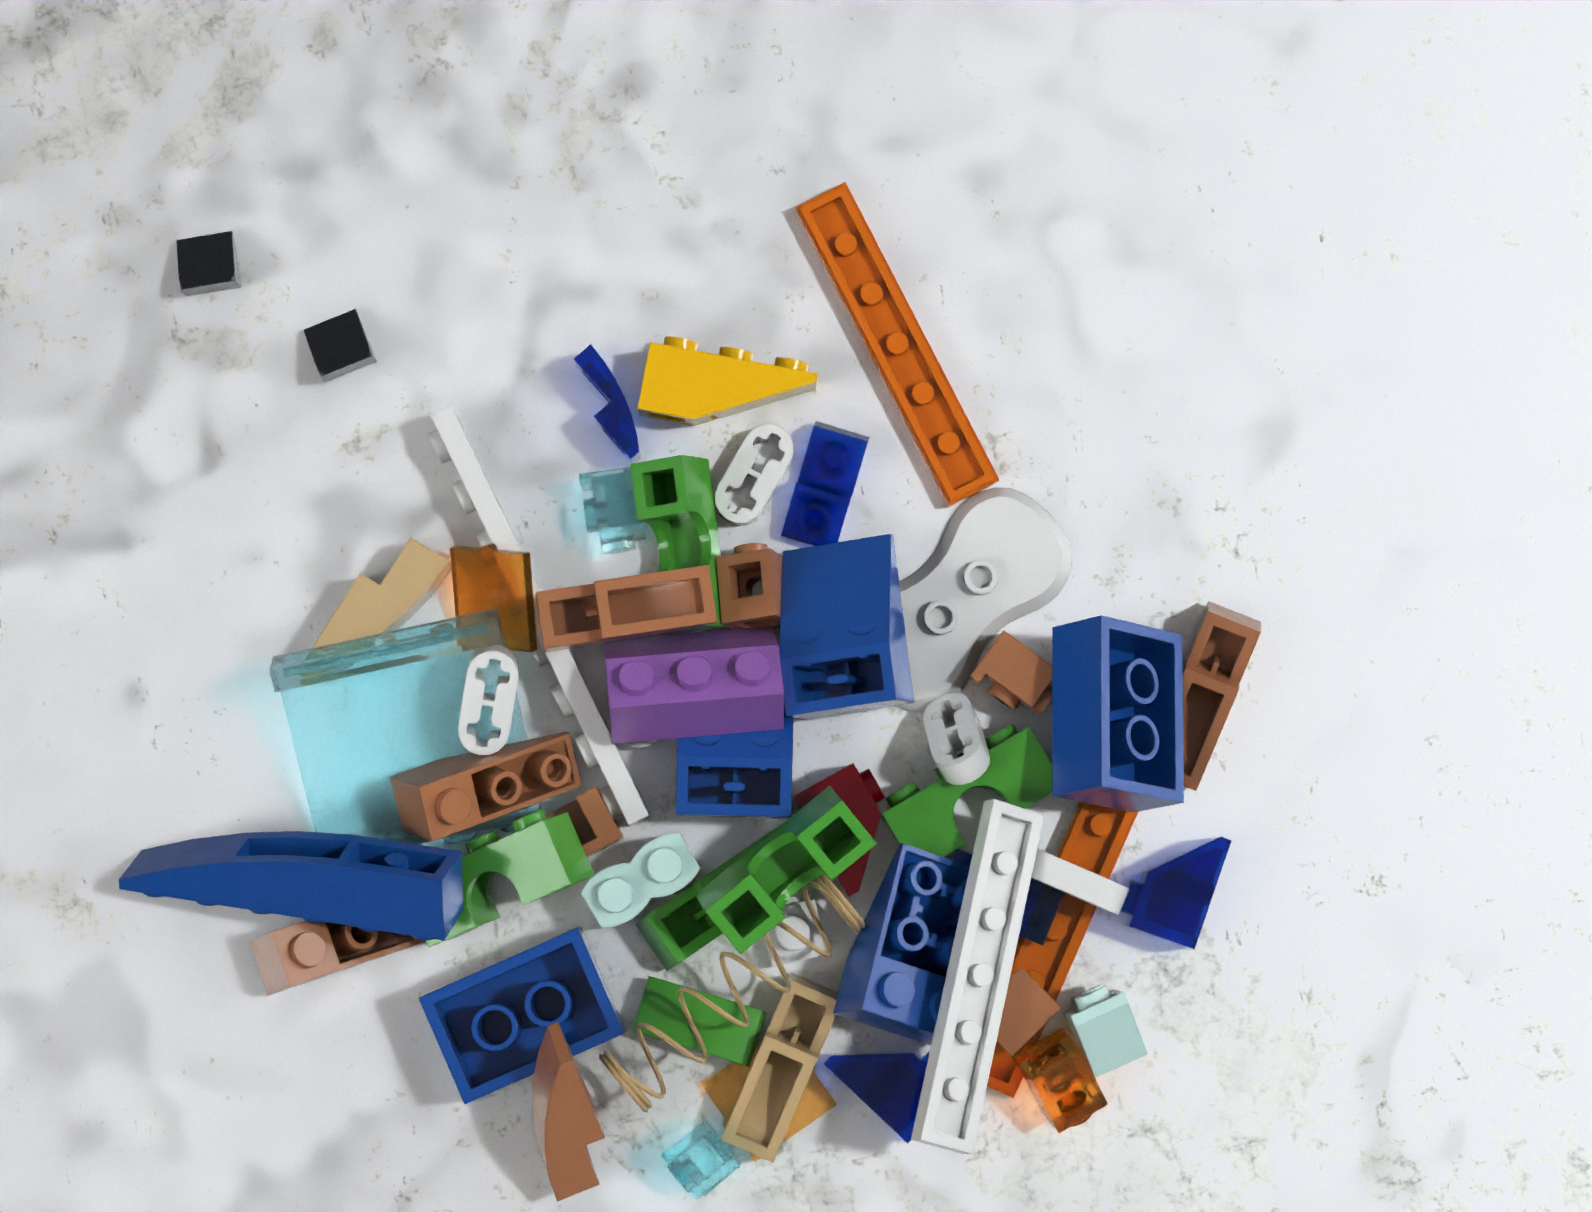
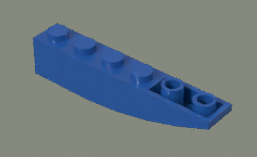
M304 831L250 832L190 839L141 850L118 879L119 889L140 892L149 897L165 896L196 901L204 906L222 905L247 909L256 914L272 913L298 917L311 923L329 922L358 927L368 932L386 931L405 934L419 940L436 939L445 941L464 911L461 851L352 834Z

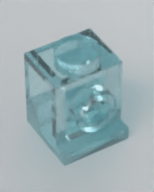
M630 467L579 474L580 485L583 491L593 490L594 498L583 499L587 532H598L602 554H615L636 550L635 541L647 538L644 521H637Z
M705 1118L661 1154L662 1158L667 1162V1167L672 1175L696 1199L702 1195L706 1196L741 1165L738 1157L724 1141H721L719 1134Z

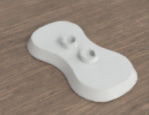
M996 487L973 495L955 511L936 551L930 559L914 574L899 581L915 703L899 705L897 707L908 711L924 712L926 707L941 695L951 692L960 693L968 683V678L974 671L982 651L996 633L1010 622L1048 604L1063 588L1072 565V550L1069 541L1054 517L1031 497L1011 488Z

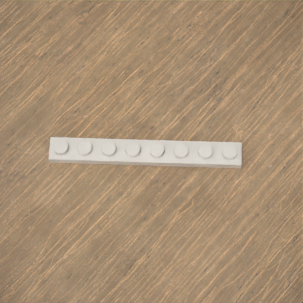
M450 405L431 414L437 429L427 433L441 463L444 464L452 460L460 475L461 480L452 484L465 513L469 514L476 510L486 529L477 534V538L490 564L502 562L510 579L509 582L501 585L502 590L515 616L526 612L535 632L525 637L539 666L550 663L559 680V683L550 687L563 716L566 718L575 714L584 732L583 735L575 738V741L587 766L591 769L600 765L609 785L600 789V793L614 820L624 816L629 826L651 817L616 743L612 744L610 730L571 650L565 649L544 653L536 603V592L542 590L456 412Z

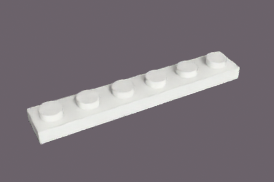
M996 799L984 801L911 1140L961 1154H973L1044 814Z

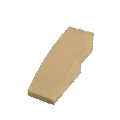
M410 537L380 585L362 573L359 574L298 669L313 678H317L348 664L378 646L403 626L433 596L454 566L448 560Z
M791 973L789 977L791 991L783 992L721 1137V1141L772 1163L776 1158L836 1017L833 1011L838 992L794 973Z

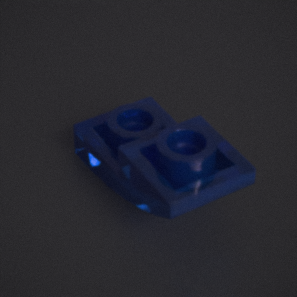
M815 422L781 536L813 546L838 542L870 437L822 422Z

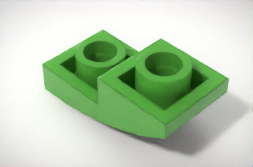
M649 976L632 1031L636 1032L638 1022L648 1023L681 1046L702 1053L678 998L679 987L686 986ZM693 989L737 1020L745 1023L737 1002ZM683 991V998L704 1042L707 1055L750 1067L766 1012L744 1005L749 1016V1027L742 1028L725 1019L693 995ZM641 1027L643 1035L664 1041L650 1030Z

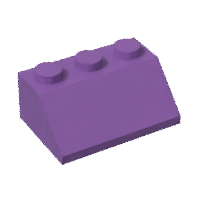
M772 626L646 636L603 643L612 744L784 729L783 679L779 646Z

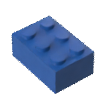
M1102 615L1052 627L1053 797L1130 812L1184 803L1182 634Z
M582 927L570 930L418 998L464 1105L534 1074L538 1052L547 1026L559 1022L573 1056L627 1032Z

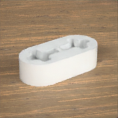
M764 424L752 429L719 482L715 492V505L720 516L728 523L740 526L756 521L765 510L790 467L794 456L793 442L790 435L782 427ZM771 436L776 437L780 440L778 450L784 456L780 462L770 459L760 474L753 470L759 457V451L753 447L754 443L757 440L766 443L770 440ZM748 476L756 480L750 491V499L756 503L754 508L749 510L742 507L737 514L729 511L731 501L725 496L727 490L730 488L739 491Z
M486 644L478 648L470 656L467 664L458 720V737L468 751L477 755H491L498 752L506 744L510 733L518 684V662L508 648L498 644ZM489 659L499 660L501 670L509 672L508 677H498L495 694L484 693L485 674L476 672L477 668H487ZM482 705L492 707L491 723L495 727H500L499 731H490L488 738L485 740L476 738V729L468 727V723H478Z
M951 692L934 699L923 713V723L931 755L946 782L952 785L971 783L978 779L990 764V755L980 719L968 697L962 693ZM955 720L956 725L949 727V722ZM963 750L964 755L958 758L957 752Z
M1037 849L1031 879L1119 916L1129 888Z

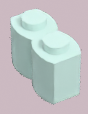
M680 833L667 834L645 844L635 854L630 863L616 864L598 872L586 883L581 894L601 928L615 927L628 923L642 914L653 898L667 897L685 889L696 879L702 868Z

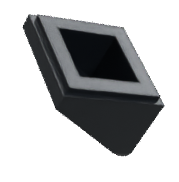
M232 231L176 240L180 290L186 296L242 287Z
M356 309L303 330L319 375L324 382L377 362Z

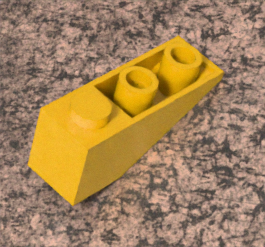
M666 336L663 344L650 342L637 409L640 416L697 426L816 390L818 373L807 372L809 364L796 359L776 357L774 365L752 361L753 353L746 350L720 347L719 355L696 351L698 343L695 341Z

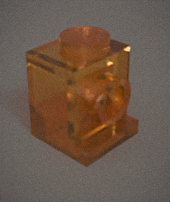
M1062 1028L1013 1056L1042 1114L1058 1133L1063 1132L1069 1127L1078 1126L1086 1122L1093 1113L1108 1105L1083 1052Z

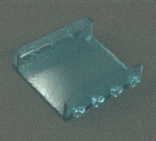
M498 608L273 656L269 671L274 691L281 692L315 832L352 834L417 845L431 842L402 831L390 777L438 759L470 752L462 745L458 737V720L467 664L470 656L478 648L496 644L506 647ZM489 659L487 668H477L476 672L485 674L484 693L495 694L498 677H508L509 672L501 670L500 661L496 659ZM517 690L510 733L506 744L528 740ZM482 705L478 723H468V727L476 729V738L485 740L488 738L490 731L500 730V727H495L491 723V706ZM542 801L440 839H444L446 844H458L474 839L478 836L477 831L500 827L502 832H513L515 830L512 822L542 810Z

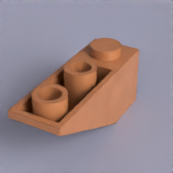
M568 732L506 744L498 752L491 755H477L469 752L438 759L390 777L402 831L429 841L438 840L582 787L570 733Z
M303 921L267 933L250 941V945L267 996L424 943L426 940H419L411 935L386 931L368 932L358 927L342 924Z

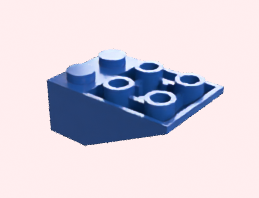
M893 534L783 551L779 654L786 716L812 719L915 703Z
M785 703L784 729L678 738L677 816L791 817L794 717L786 716Z
M905 843L899 844L864 920L865 929L861 928L846 959L833 1014L924 1044H932L970 866Z

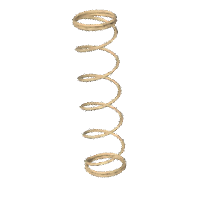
M825 875L803 886L802 891L806 906L820 933L827 952L782 921L778 926L824 957H832L831 944L811 904L807 892L808 886L820 890L828 902L854 931L860 932L861 928L865 929V922L840 890ZM769 933L765 934L764 938L786 987L781 986L752 964L732 952L722 951L719 957L724 977L739 1006L745 1023L737 1020L697 991L688 987H679L678 998L680 1005L698 1042L703 1058L694 1055L656 1027L644 1022L637 1023V1036L659 1083L660 1094L628 1074L609 1051H604V1055L599 1054L601 1062L643 1112H648V1108H652V1103L642 1091L650 1096L662 1099L665 1098L666 1087L645 1042L641 1027L650 1030L690 1059L699 1063L707 1062L706 1047L683 998V991L693 995L733 1024L742 1028L749 1027V1016L728 972L724 960L725 956L745 966L777 990L782 992L791 991L790 980L770 939Z

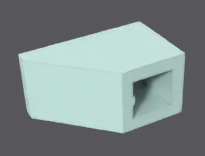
M1100 984L1070 998L1074 1008L1063 1012V1015L1091 1076L1096 1078L1148 1054L1124 992L1115 989L1109 992L1106 985L1102 986Z

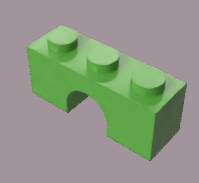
M678 455L630 464L637 521L647 522L656 536L659 548L658 572L709 565L717 623L661 634L694 633L727 627L721 621L716 557L721 556L709 460Z
M1012 723L986 738L990 764L987 770L971 783L952 785L945 781L937 767L934 770L939 777L938 781L921 791L914 781L885 798L890 809L883 812L881 816L898 845L905 843L942 857L965 845L966 842L955 825L953 814L956 801L968 789L976 787L988 788L996 792L1004 802L1025 809L1051 794L1052 763L1031 727L1029 726L1018 733Z
M828 786L695 895L704 911L736 950L742 954L786 918L783 914L786 903L803 886L825 875L833 880L877 843L832 787Z
M542 809L512 822L515 833L500 839L497 831H493L465 843L468 854L462 857L464 911L445 941L501 918L491 891L492 882L497 872L506 876L513 883L523 905L548 897L594 876L568 812L547 819ZM436 939L426 940L428 947L445 942Z

